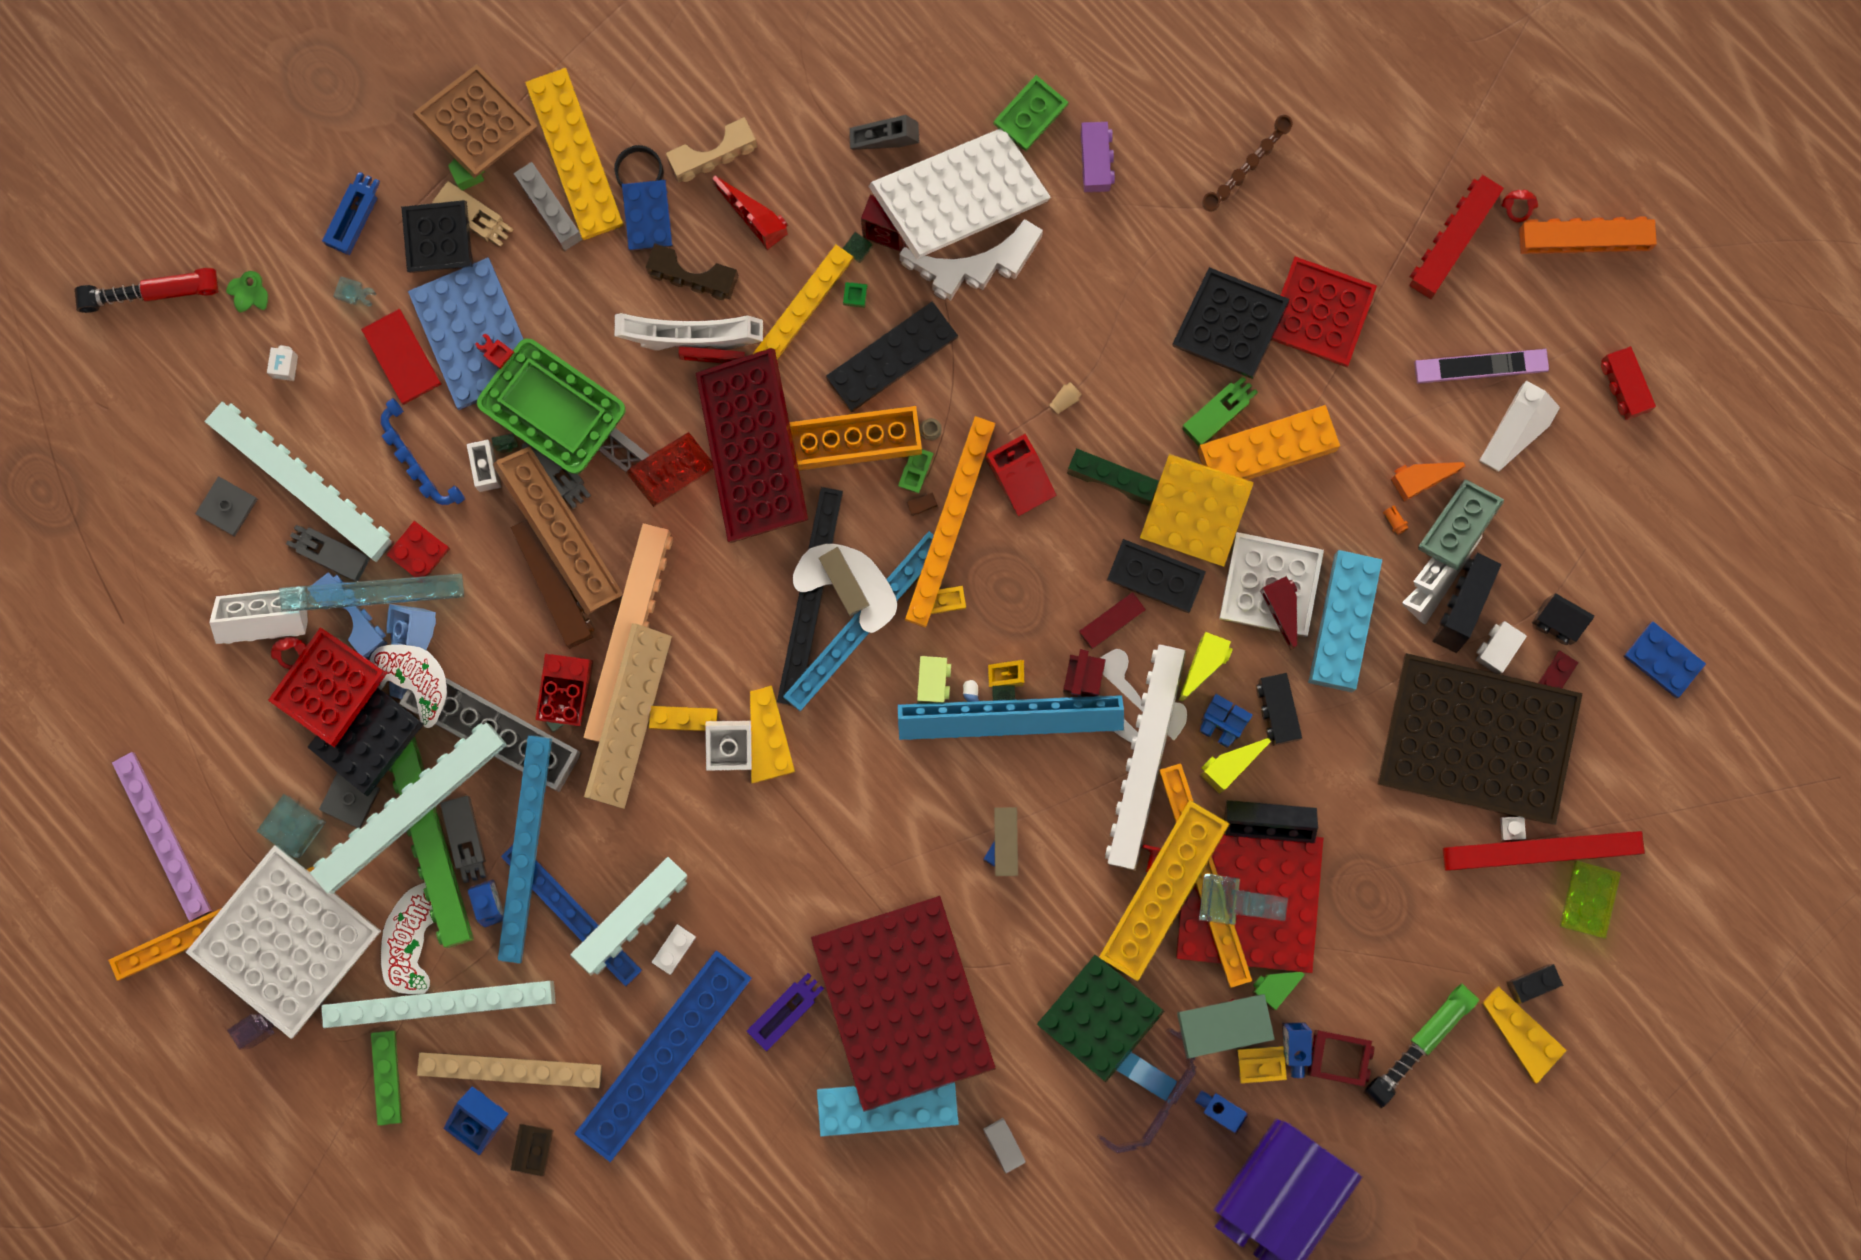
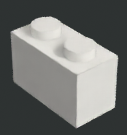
M484 440L467 444L476 489L479 492L501 488L499 475L493 467L496 458L491 442Z
M1505 621L1493 626L1488 634L1491 638L1487 643L1483 642L1476 652L1479 654L1476 661L1495 674L1503 673L1527 637Z

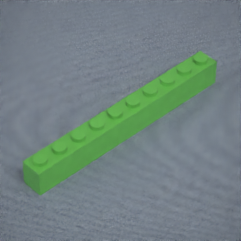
M415 737L389 769L390 773L393 772L395 777L393 787L396 794L402 795L401 790L410 783H416L420 779L419 775L425 770ZM434 807L406 832L409 837L412 836L414 845H411L412 853L415 858H418L420 866L417 867L418 874L421 880L424 879L426 884L424 894L426 900L431 901L433 909L430 910V915L433 923L437 922L439 929L436 932L440 945L443 944L445 948H451L472 941L474 937L437 810Z

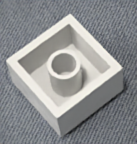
M706 721V770H752L751 721Z

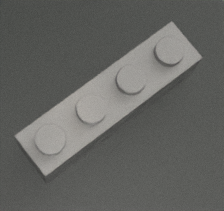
M533 162L514 173L518 183L564 251L583 240L580 232Z

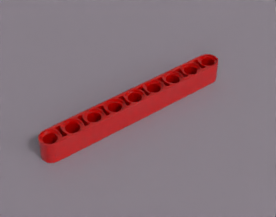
M1642 831L1442 848L1445 871L1645 854Z

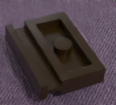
M520 1124L510 1170L544 1176L554 1130Z

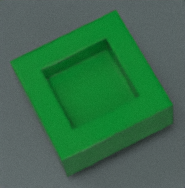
M846 282L843 305L865 308L867 284Z

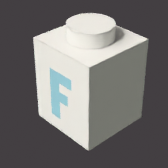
M288 346L271 348L267 374L273 379L294 381L298 355Z

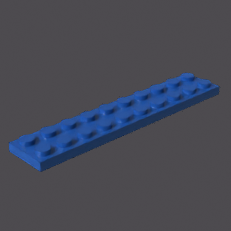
M716 950L574 1134L606 1160L612 1162L752 980V977Z

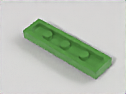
M396 1031L371 1033L377 1125L402 1123Z

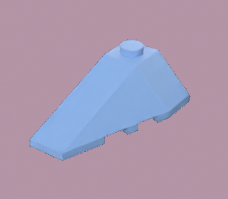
M389 604L387 634H391V645H409L427 650L436 625V612L422 608ZM389 681L390 696L402 699L407 689Z

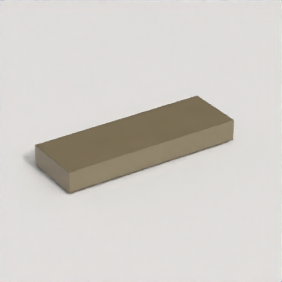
M838 547L819 557L822 566L850 616L870 606Z
M1017 807L994 808L995 876H1018Z

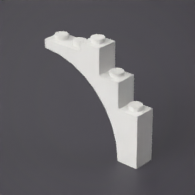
M1024 219L1013 234L987 252L960 259H939L929 256L916 259L911 250L904 247L900 253V261L905 268L909 270L915 269L920 272V276L927 281L933 280L932 290H934V294L941 299L947 298L951 301L964 279L967 280L966 283L972 288H980L982 290L996 269L999 270L998 272L1002 276L1016 279L1042 238L1043 230Z
M619 313L615 314V337L641 343V347L656 351L674 346L694 348L711 346L722 350H729L762 342L763 320L747 315L711 321H668Z

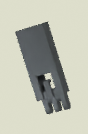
M526 442L521 445L523 449L530 446ZM531 447L562 498H565L573 509L577 507L576 503L572 500L576 497L580 504L584 502L579 495L581 492H583L586 498L591 496L583 486L584 481L578 474L569 473ZM562 469L571 479V481H569L565 475L560 477L565 486H563L555 476V474L560 473V470Z
M295 525L294 529L301 532V534L298 536L291 533L290 537L297 540L295 544L287 540L286 545L296 549L298 554L358 583L371 558L309 527L306 530ZM312 540H314V541H316V542H318V543H320V544L323 545V547H322V549H321V551H320L319 554L316 553V552H314V551H312V550H310V549H308V547L310 546V547H312V548H314V549L317 550V548H318V546H319L317 543L313 542Z
M467 795L441 802L440 805L455 866L457 869H460L463 882H469L467 873L471 874L473 881L478 880L477 870H479L481 878H486L483 863L486 860L470 796ZM471 841L475 856L471 857L470 848L463 849L462 843Z

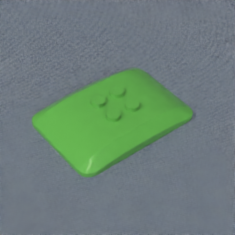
M530 338L523 339L514 348L513 355L496 372L477 399V406L487 416L569 473H581L623 418L626 407L616 396Z

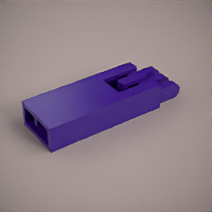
M809 973L798 983L794 982L747 1030L765 1051H768L815 1003L814 999L824 990L822 986H819L815 992L812 990L818 983L815 979L809 985L805 983L811 978ZM797 994L798 996L792 1003L796 1006L801 1000L803 1002L792 1011L786 1003Z

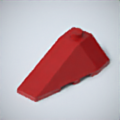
M714 176L712 178L717 190L767 250L788 235L786 228L788 224L781 215L777 217L772 210L719 177Z

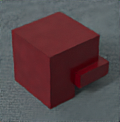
M1080 649L1079 656L1070 655L1063 691L1069 692L1071 696L1080 697V695L1089 697L1099 696L1106 659L1088 656L1089 651Z

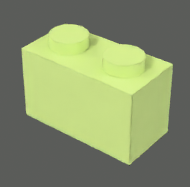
M920 656L917 703H944V699L949 700L950 686H945L946 677L951 676V664H947V658Z

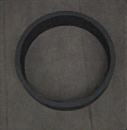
M642 145L628 147L618 155L615 161L614 172L621 187L624 183H622L618 176L619 166L626 156L635 152H645L655 157L660 167L655 181L662 180L663 178L661 160L658 154L649 147Z

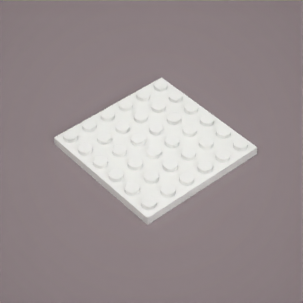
M274 845L186 953L289 1038L293 1039L379 935L381 930L336 893L327 894L308 870L277 845Z

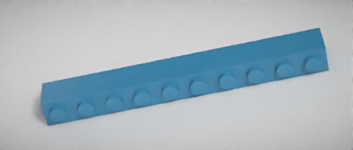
M1122 695L903 704L898 705L899 740L1124 730Z

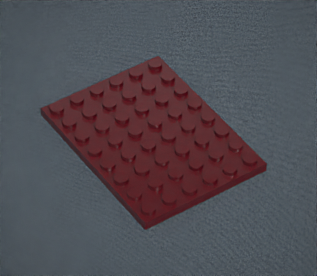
M940 896L811 937L864 1112L996 1069Z

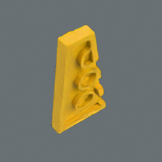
M768 686L750 691L751 783L755 784L794 773L795 769L773 687Z
M1496 987L1482 1002L1497 1028L1500 1029L1506 1038L1505 1040L1516 1053L1518 1060L1529 1073L1534 1084H1537L1567 1050L1500 987Z

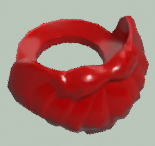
M1514 190L1505 196L1501 206L1506 209V214L1512 221L1524 222L1532 215L1533 209L1538 208V201L1536 196L1528 190ZM1514 199L1527 200L1528 212L1525 216L1518 218L1512 214L1511 209Z
M293 636L282 638L273 644L271 658L277 660L283 668L291 669L293 665L283 662L282 651L294 647L300 656L306 648V644Z

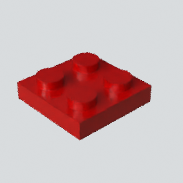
M413 521L387 553V556L423 583L450 548L416 521Z

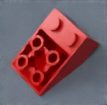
M1026 434L986 455L987 463L1018 517L1057 496Z
M545 653L535 720L574 726L581 725L591 681L593 660Z

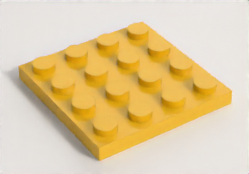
M1169 454L1140 538L1224 567L1254 482Z

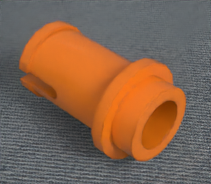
M1395 505L1383 512L1393 527L1392 532H1396L1399 535L1409 528L1407 526L1408 522L1403 520Z

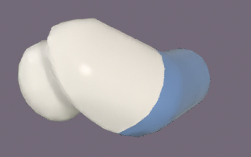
M973 680L966 681L963 684L964 698L967 702L979 701L977 683Z

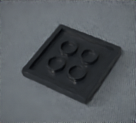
M460 200L401 207L408 273L473 267L467 201Z

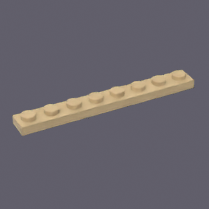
M419 1052L417 1076L600 1088L602 1065Z

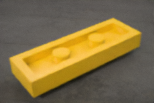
M651 706L649 729L706 732V721H717L718 709Z

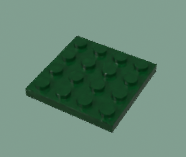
M1094 955L1037 1025L1106 1083L1165 1011L1097 955Z

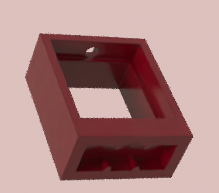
M1315 1030L1312 1042V1064L1308 1066L1307 1075L1365 1087V1082L1368 1083L1370 1080L1371 1069H1368L1369 1059H1373L1375 1047L1372 1046V1041ZM1326 1038L1363 1045L1358 1079L1320 1072Z

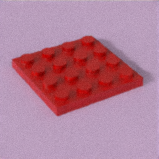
M1294 256L1280 294L1288 298L1290 302L1272 341L1348 367L1377 285Z
M320 627L268 701L325 742L335 747L387 675V672Z

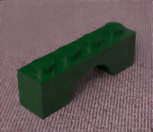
M1077 448L1067 471L1068 475L1086 482H1096L1120 491L1129 499L1149 506L1159 482L1156 479Z

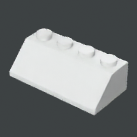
M305 587L216 596L209 622L216 644L304 635L308 623Z

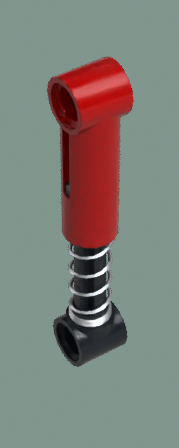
M201 268L193 273L145 279L135 286L134 284L128 287L122 285L121 288L112 287V289L104 290V288L97 289V287L92 285H83L74 289L76 310L81 313L96 312L105 303L113 304L116 301L122 303L124 300H129L132 302L133 299L138 298L147 302L196 294L208 296L219 292L217 272L213 268Z

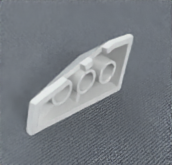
M1526 381L1518 390L1479 462L1499 472L1551 425L1560 408L1546 391Z

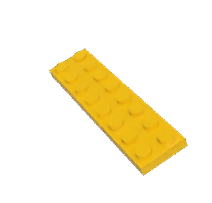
M563 68L526 81L527 89L582 239L586 240L624 226L567 69Z
M1189 800L1099 958L1136 981L1140 980L1230 823Z

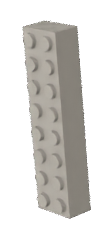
M446 678L447 696L440 716L435 723L436 725L462 739H467L473 734L471 731L480 723L483 725L485 723L490 724L507 744L494 757L523 772L528 736L552 738L546 785L558 792L561 791L581 756V752ZM407 689L399 704L419 715L415 695L410 689Z

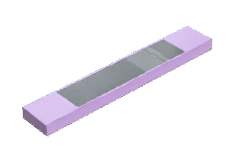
M1546 349L1416 360L1414 362L1417 384L1549 371Z

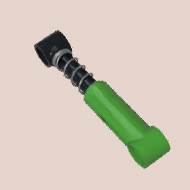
M1463 983L1458 985L1448 996L1447 1001L1411 1039L1412 1045H1409V1050L1406 1053H1402L1401 1059L1395 1061V1065L1392 1068H1388L1387 1074L1373 1079L1363 1093L1379 1108H1383L1396 1094L1394 1089L1399 1085L1400 1079L1406 1077L1405 1074L1409 1069H1413L1412 1066L1416 1062H1420L1419 1058L1422 1055L1428 1056L1461 1018L1476 1006L1480 999Z

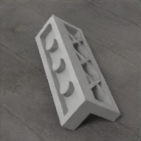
M614 428L609 435L611 445L601 446L599 451L657 497L673 478L672 473L618 429ZM624 448L627 450L628 459L618 460L615 458L614 449ZM631 462H642L644 464V473H634L631 468ZM647 467L653 472H647ZM658 475L663 481L654 489L648 483V476Z

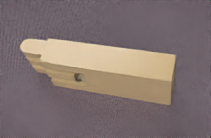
M447 181L432 203L467 201L469 230L486 242L490 240L501 247L503 243L497 237L499 236L506 240L508 236L502 230L504 229L511 233L513 229L503 222L500 215ZM477 214L482 216L479 222L486 226L484 229L472 221L474 217H477Z

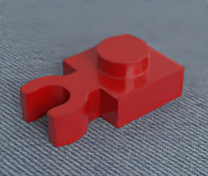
M483 334V338L487 341L486 344L479 345L476 342L475 346L480 352L485 353L483 356L498 369H501L513 355L514 351L498 339L493 344L492 339L487 334Z

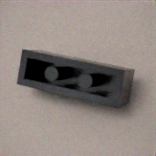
M1287 673L1260 678L1258 685H1256V692L1258 698L1262 697L1264 705L1261 707L1263 719H1267L1269 728H1266L1267 738L1272 741L1273 746L1301 740L1302 734Z

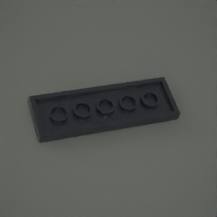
M932 301L826 375V378L849 410L853 412L958 338V335Z

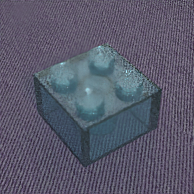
M283 794L257 832L290 856L300 859L326 821L291 796Z

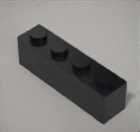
M1226 801L1224 820L1230 823L1224 833L1225 836L1315 843L1318 830L1317 808Z

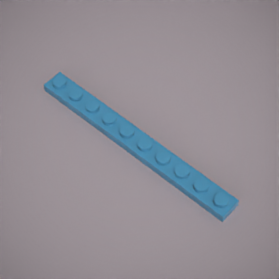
M930 531L886 579L892 588L896 601L902 597L920 576L934 536ZM861 611L854 615L783 696L799 712L870 633L863 630L859 623Z
M529 735L527 738L498 954L499 961L520 964L523 959L552 738Z

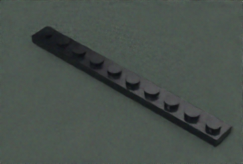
M821 487L808 550L823 544H833L843 491ZM824 585L808 592H799L777 698L778 704L792 706L783 696L807 670Z

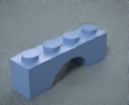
M328 572L307 590L321 607L325 609L340 607L350 613L353 620V630L348 641L360 655L369 659L377 648L388 644L384 640L386 634L378 625L376 627L372 625L370 620L373 618L365 609L360 610L356 605L359 601L351 591L347 593L344 590L345 583L338 575L333 576Z

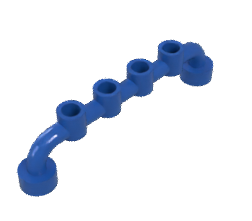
M394 398L386 402L387 408L381 415V425L385 431L382 437L389 446L395 445L397 451L394 454L401 463L407 462L410 467L406 470L409 476L414 481L419 479L422 484L419 487L421 493L426 498L431 496L440 505H449L454 502L459 505L465 500V497L458 487L454 485L447 490L448 496H441L436 486L425 474L423 468L417 463L409 448L403 443L397 431L391 426L389 422L392 415L398 417L404 412L399 403Z

